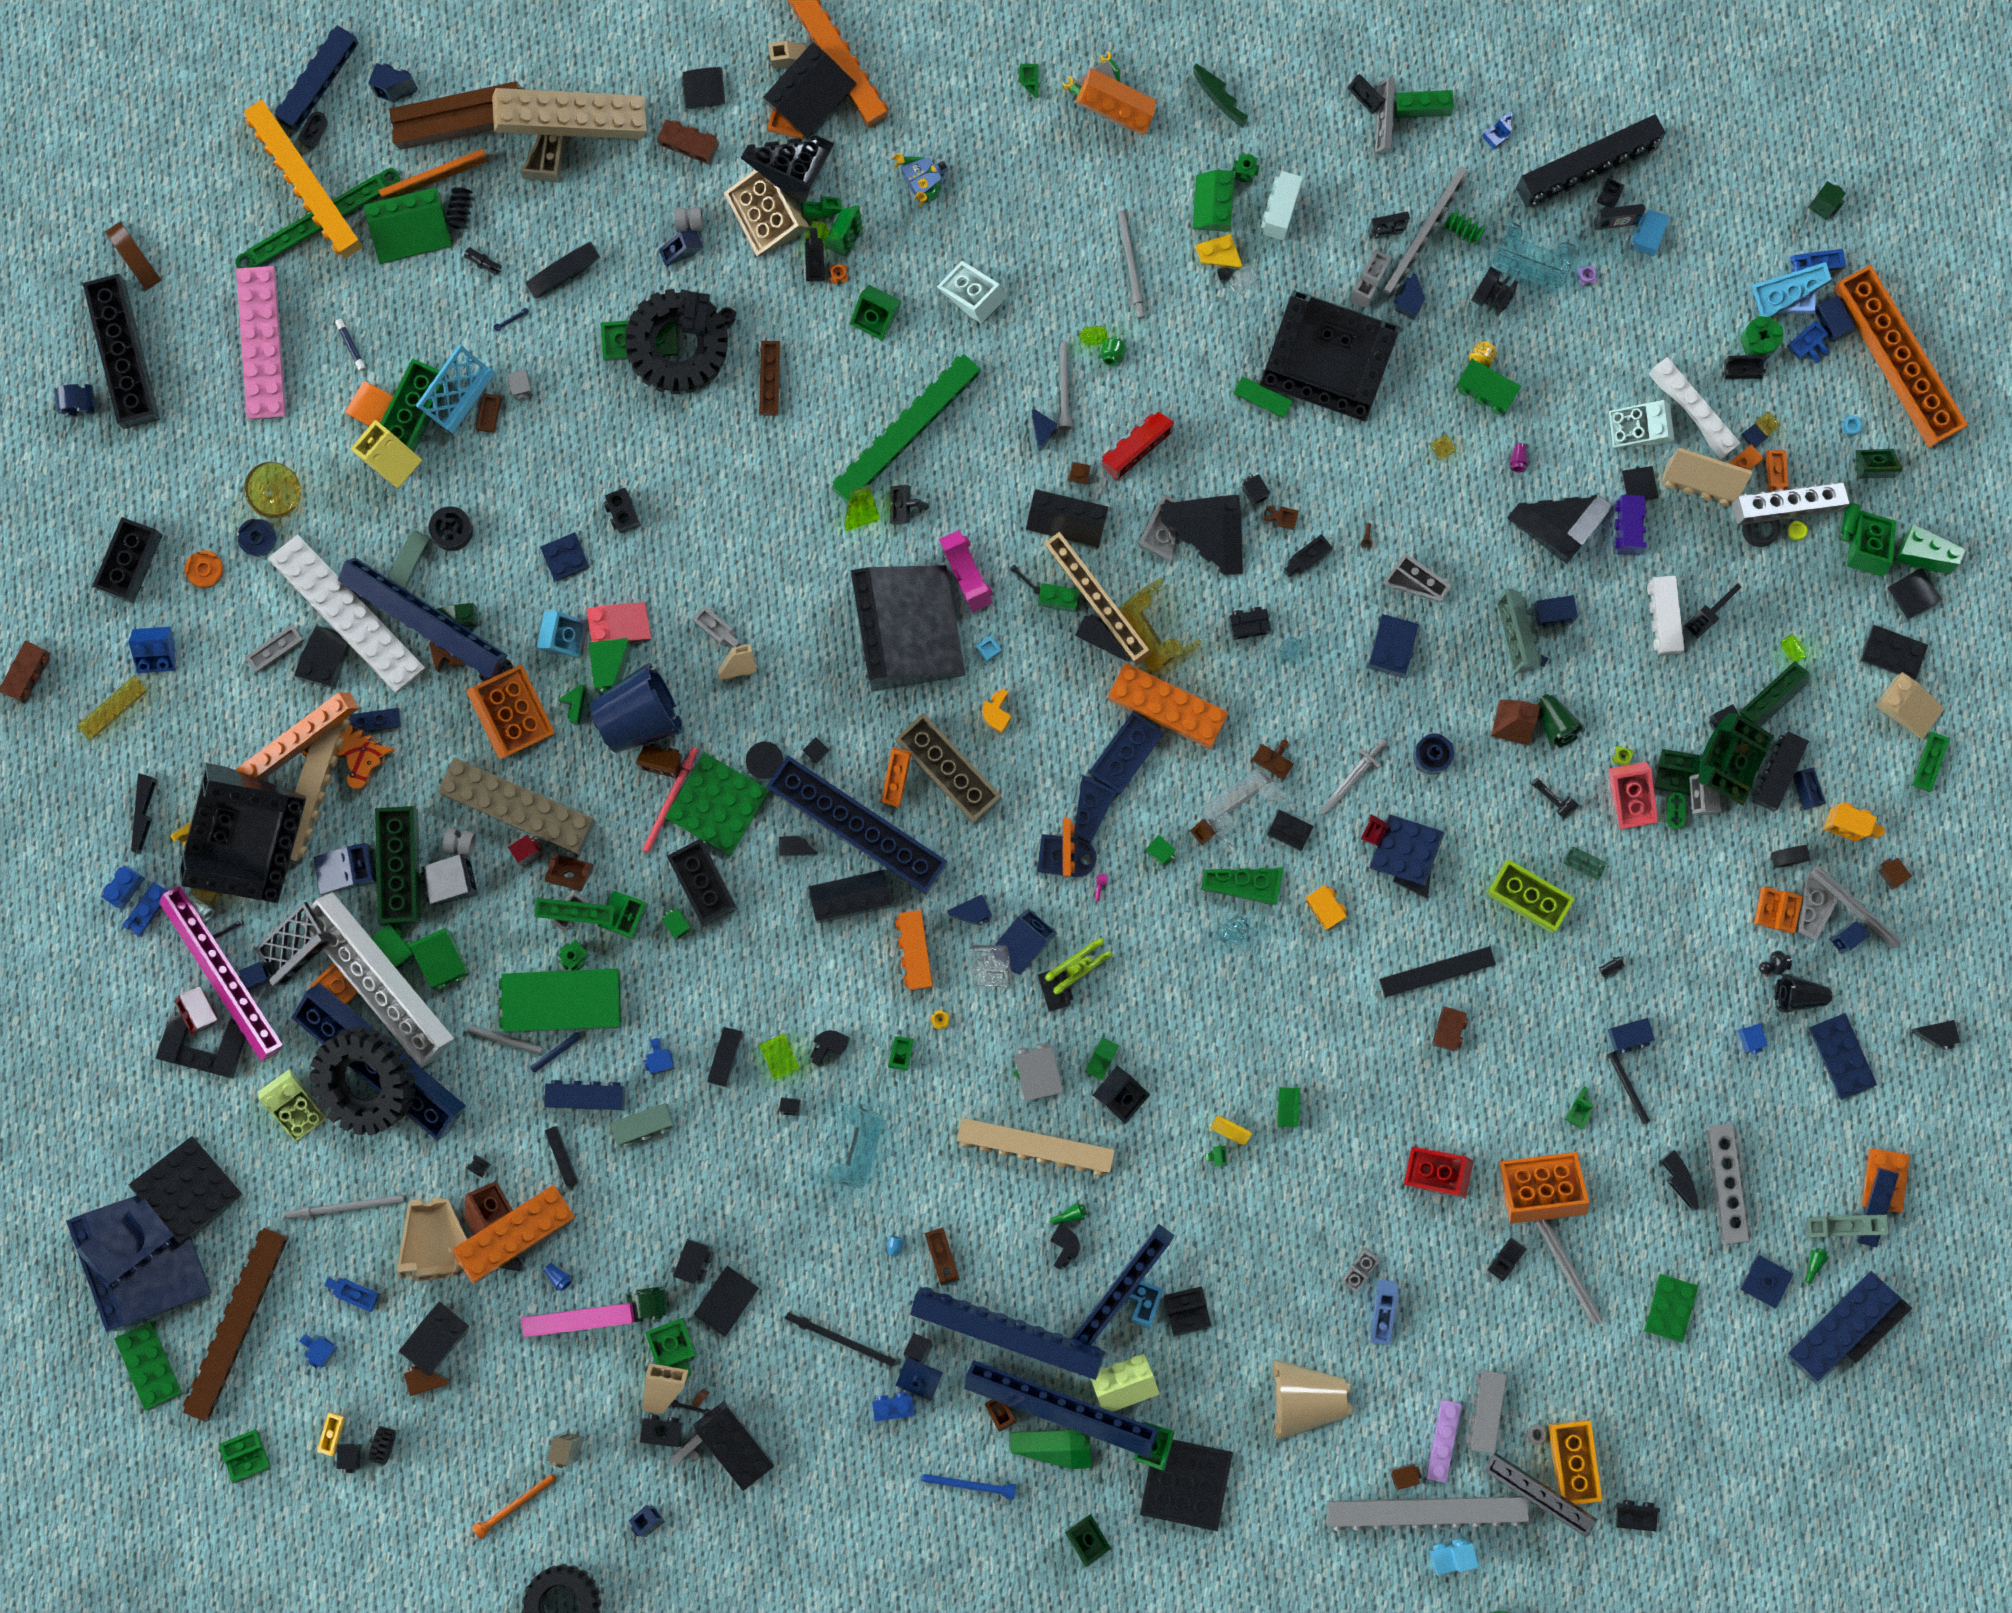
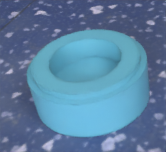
M1857 416L1847 417L1842 424L1843 431L1848 435L1858 434L1863 426L1861 419Z

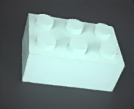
M1281 171L1280 176L1275 177L1261 228L1264 229L1263 235L1284 241L1300 190L1302 176Z

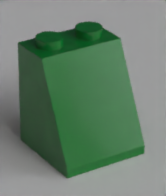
M627 638L589 643L593 683L598 694L604 693L622 681L632 650V645Z
M443 928L409 944L430 988L440 991L447 988L448 983L452 981L458 983L465 980V976L469 974L455 938L448 929Z

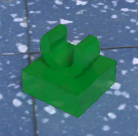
M1214 1146L1213 1153H1205V1160L1214 1161V1166H1227L1226 1146Z

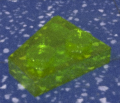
M869 485L850 492L844 522L846 531L880 519Z

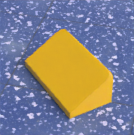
M1219 1115L1216 1116L1211 1126V1129L1243 1146L1247 1144L1252 1135V1132Z
M328 1412L318 1445V1452L334 1457L345 1417L337 1413Z

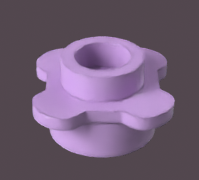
M1587 266L1577 270V274L1580 277V285L1584 286L1587 283L1595 284L1597 282L1595 267Z

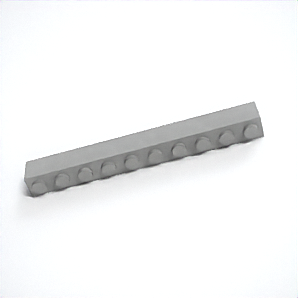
M1524 1496L1327 1501L1328 1526L1333 1527V1530H1345V1527L1352 1526L1353 1530H1364V1526H1372V1529H1384V1526L1392 1525V1529H1404V1525H1412V1528H1424L1426 1524H1432V1528H1443L1444 1524H1452V1527H1464V1523H1472V1527H1483L1484 1523H1491L1492 1526H1504L1503 1522H1511L1512 1526H1522L1523 1522H1529L1528 1499Z

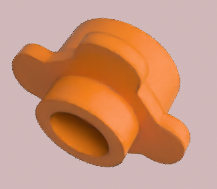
M846 265L830 266L831 283L835 284L840 281L845 283L848 281Z

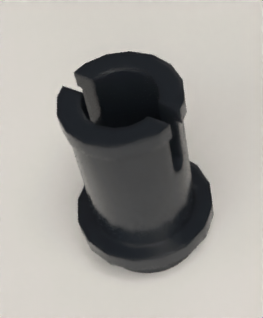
M1618 956L1613 957V960L1598 967V969L1602 972V976L1606 978L1617 970L1621 971L1625 965Z

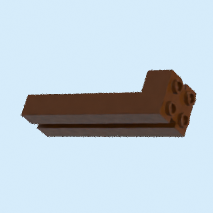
M515 81L390 108V119L393 124V143L399 149H407L494 130L492 96L495 89H524V87H521Z

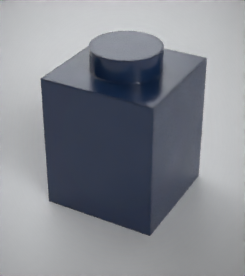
M262 962L239 970V978L248 990L270 982V976Z

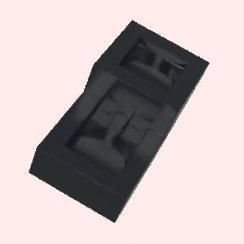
M1510 1236L1487 1270L1504 1282L1527 1248Z

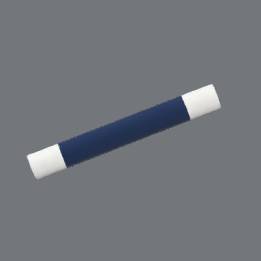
M336 320L335 323L358 370L366 369L343 320Z

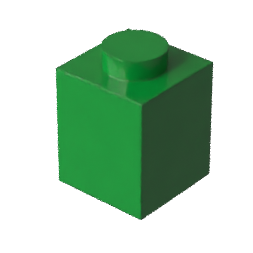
M1160 835L1145 850L1162 866L1165 863L1169 865L1176 857L1174 855L1176 849Z
M673 908L664 914L665 917L662 918L675 940L692 930L679 909L674 910Z

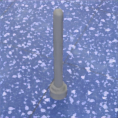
M1063 341L1060 344L1061 416L1058 420V429L1070 430L1073 428V420L1069 416L1068 344Z

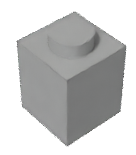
M526 370L507 374L511 393L515 400L525 401L529 399V396H533L529 375Z

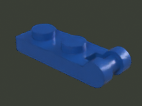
M1843 249L1798 254L1790 257L1791 264L1794 267L1792 272L1825 262L1829 271L1845 269L1846 267ZM1805 261L1806 266L1801 267V262Z
M152 882L131 915L124 921L123 927L127 930L131 929L136 936L140 937L160 909L159 901L168 890L156 882ZM137 918L142 920L139 925L134 923Z

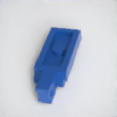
M340 1277L338 1281L327 1278L324 1285L333 1289L332 1294L335 1297L369 1312H373L380 1296L378 1292Z

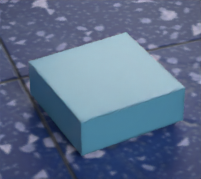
M992 636L976 645L977 650L986 662L1002 652Z

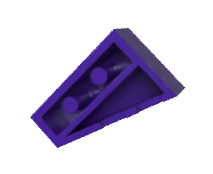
M1621 495L1615 501V512H1618V519H1615L1614 530H1617V537L1614 538V549H1617V554L1640 556L1647 548V542H1643V533H1646V527H1644L1645 497Z

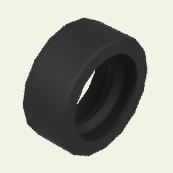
M1769 521L1772 525V533L1766 539H1758L1752 534L1750 530L1751 523L1743 524V537L1752 546H1768L1780 534V521Z
M1807 845L1790 847L1771 853L1774 868L1795 865L1810 860Z

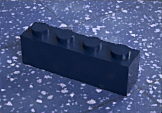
M551 1080V1084L545 1083L544 1107L624 1110L626 1087L621 1086L620 1082H609V1086L601 1085V1082L590 1081V1085H582V1081H570V1084H563L562 1080Z

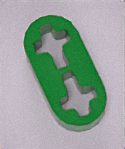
M1677 792L1671 794L1666 801V822L1668 827L1674 830L1681 828L1685 824V798L1681 793ZM1675 797L1681 801L1677 805V810L1675 809V804L1671 803V800ZM1675 813H1677V819L1681 821L1677 823V826L1674 822H1671V819L1675 817Z

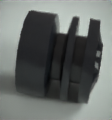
M1491 266L1471 301L1480 306H1483L1487 300L1490 301L1488 310L1491 312L1494 305L1499 306L1495 312L1499 316L1514 297L1519 282L1514 280L1512 285L1508 286L1507 283L1511 278L1509 276L1503 282L1499 281L1502 272Z

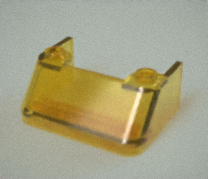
M1162 577L1136 592L1118 607L1150 650L1152 655L1142 662L1146 669L1152 673L1163 670L1200 648L1202 642L1199 638L1184 648L1176 639H1168L1162 643L1143 611L1151 605L1152 599L1150 594L1162 587L1164 581Z

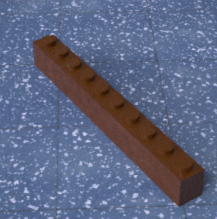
M263 1228V1230L258 1232L256 1236L257 1244L249 1252L247 1267H243L240 1273V1283L232 1291L233 1299L224 1309L223 1314L225 1317L218 1324L215 1331L217 1333L215 1340L210 1342L207 1349L209 1352L208 1356L200 1364L199 1370L201 1372L191 1385L193 1389L191 1395L187 1396L183 1403V1407H185L183 1413L204 1422L210 1420L289 1236L270 1228Z

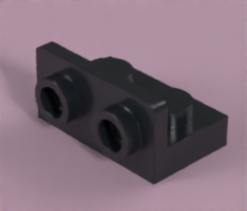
M1050 971L1038 974L1049 1012L1071 1005L1070 1001L1074 1000L1071 989H1065L1060 994L1053 992L1058 984L1067 979L1065 971L1056 976L1052 981L1045 980V975Z
M1623 1500V1503H1617L1616 1527L1656 1532L1660 1508L1655 1507V1503L1651 1502L1635 1505V1501Z

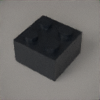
M687 1239L673 1277L695 1285L704 1282L707 1275V1270H705L706 1264L711 1263L714 1256L713 1247L693 1239Z

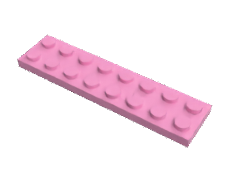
M275 267L236 269L247 419L286 417Z

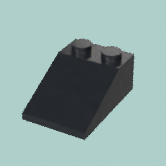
M1090 614V616L1085 615L1075 636L1128 662L1130 658L1106 626L1101 623V618Z
M315 626L300 656L294 676L299 680L335 690L350 645L337 631Z
M439 1301L405 1342L399 1353L427 1376H430L468 1333L469 1325Z

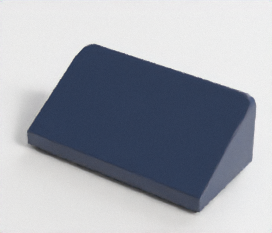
M1814 767L1796 772L1793 780L1803 809L1807 810L1826 804Z

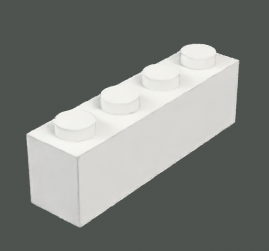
M1676 576L1653 577L1649 581L1650 583L1647 584L1648 595H1651L1652 600L1649 603L1650 613H1653L1654 620L1651 622L1652 632H1655L1656 639L1653 641L1654 650L1658 652V655L1681 654L1684 651Z

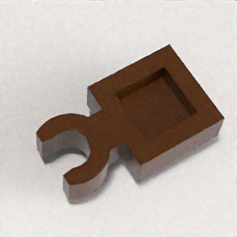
M1272 506L1266 507V511L1272 512V516H1264L1263 520L1267 522L1276 520V526L1295 529L1298 510L1280 506V510L1276 511Z

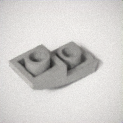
M1364 1248L1341 1282L1357 1293L1380 1262V1258Z

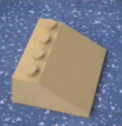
M756 170L724 192L756 256H760L798 237L810 228L806 219L803 218L796 200L785 194Z
M1678 448L1667 461L1661 483L1665 484V487L1669 489L1679 488L1685 494H1697L1704 500L1712 501L1713 499L1719 501V504L1722 506L1730 507L1737 497L1742 494L1753 471Z

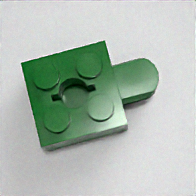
M685 1318L646 1331L645 1334L656 1365L688 1370L687 1379H689L692 1371L688 1358L698 1354Z

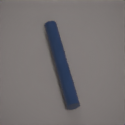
M577 1032L530 1066L532 1072L538 1071L581 1039Z

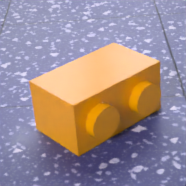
M1326 885L1305 898V901L1325 931L1347 917L1345 907L1342 903H1337L1334 898L1336 897L1335 892L1331 887L1327 888Z

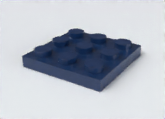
M1389 815L1386 824L1390 827L1386 831L1379 847L1377 846L1370 869L1425 887L1445 833L1432 827Z

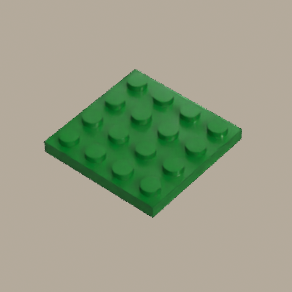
M704 752L665 818L727 855L732 856L770 791Z

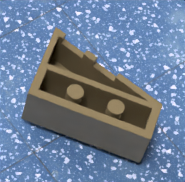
M538 135L532 151L530 150L524 166L520 169L523 179L560 183L567 136Z

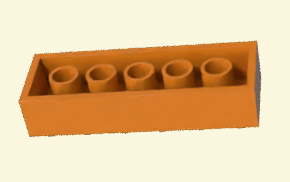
M1124 663L1108 696L1109 701L1131 712L1135 711L1142 717L1210 750L1228 715L1227 711L1127 663Z
M552 1185L453 1248L452 1253L474 1285L574 1221L575 1216L555 1185Z

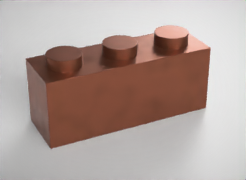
M666 119L657 138L660 146L711 165L719 146L718 140L714 135L700 133L698 129L691 126L689 128L682 126L676 120L669 121Z
M25 640L0 686V692L24 704L25 700L27 701L31 697V689L34 684L39 682L41 678L40 672L43 667L48 665L51 653Z

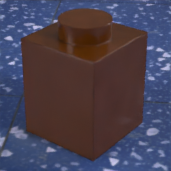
M1891 858L1880 864L1882 868L1878 870L1891 889L1897 888L1912 877L1899 858L1891 860Z
M1413 1463L1389 1469L1396 1490L1420 1484L1421 1472L1419 1467H1415Z

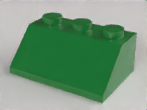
M1213 170L1196 175L1192 229L1230 232L1235 171Z
M1471 358L1456 388L1462 395H1470L1475 398L1474 400L1478 404H1486L1491 407L1494 413L1505 415L1521 386Z

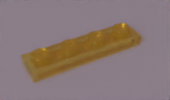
M132 676L77 725L78 729L91 741L143 696L148 689L137 676Z

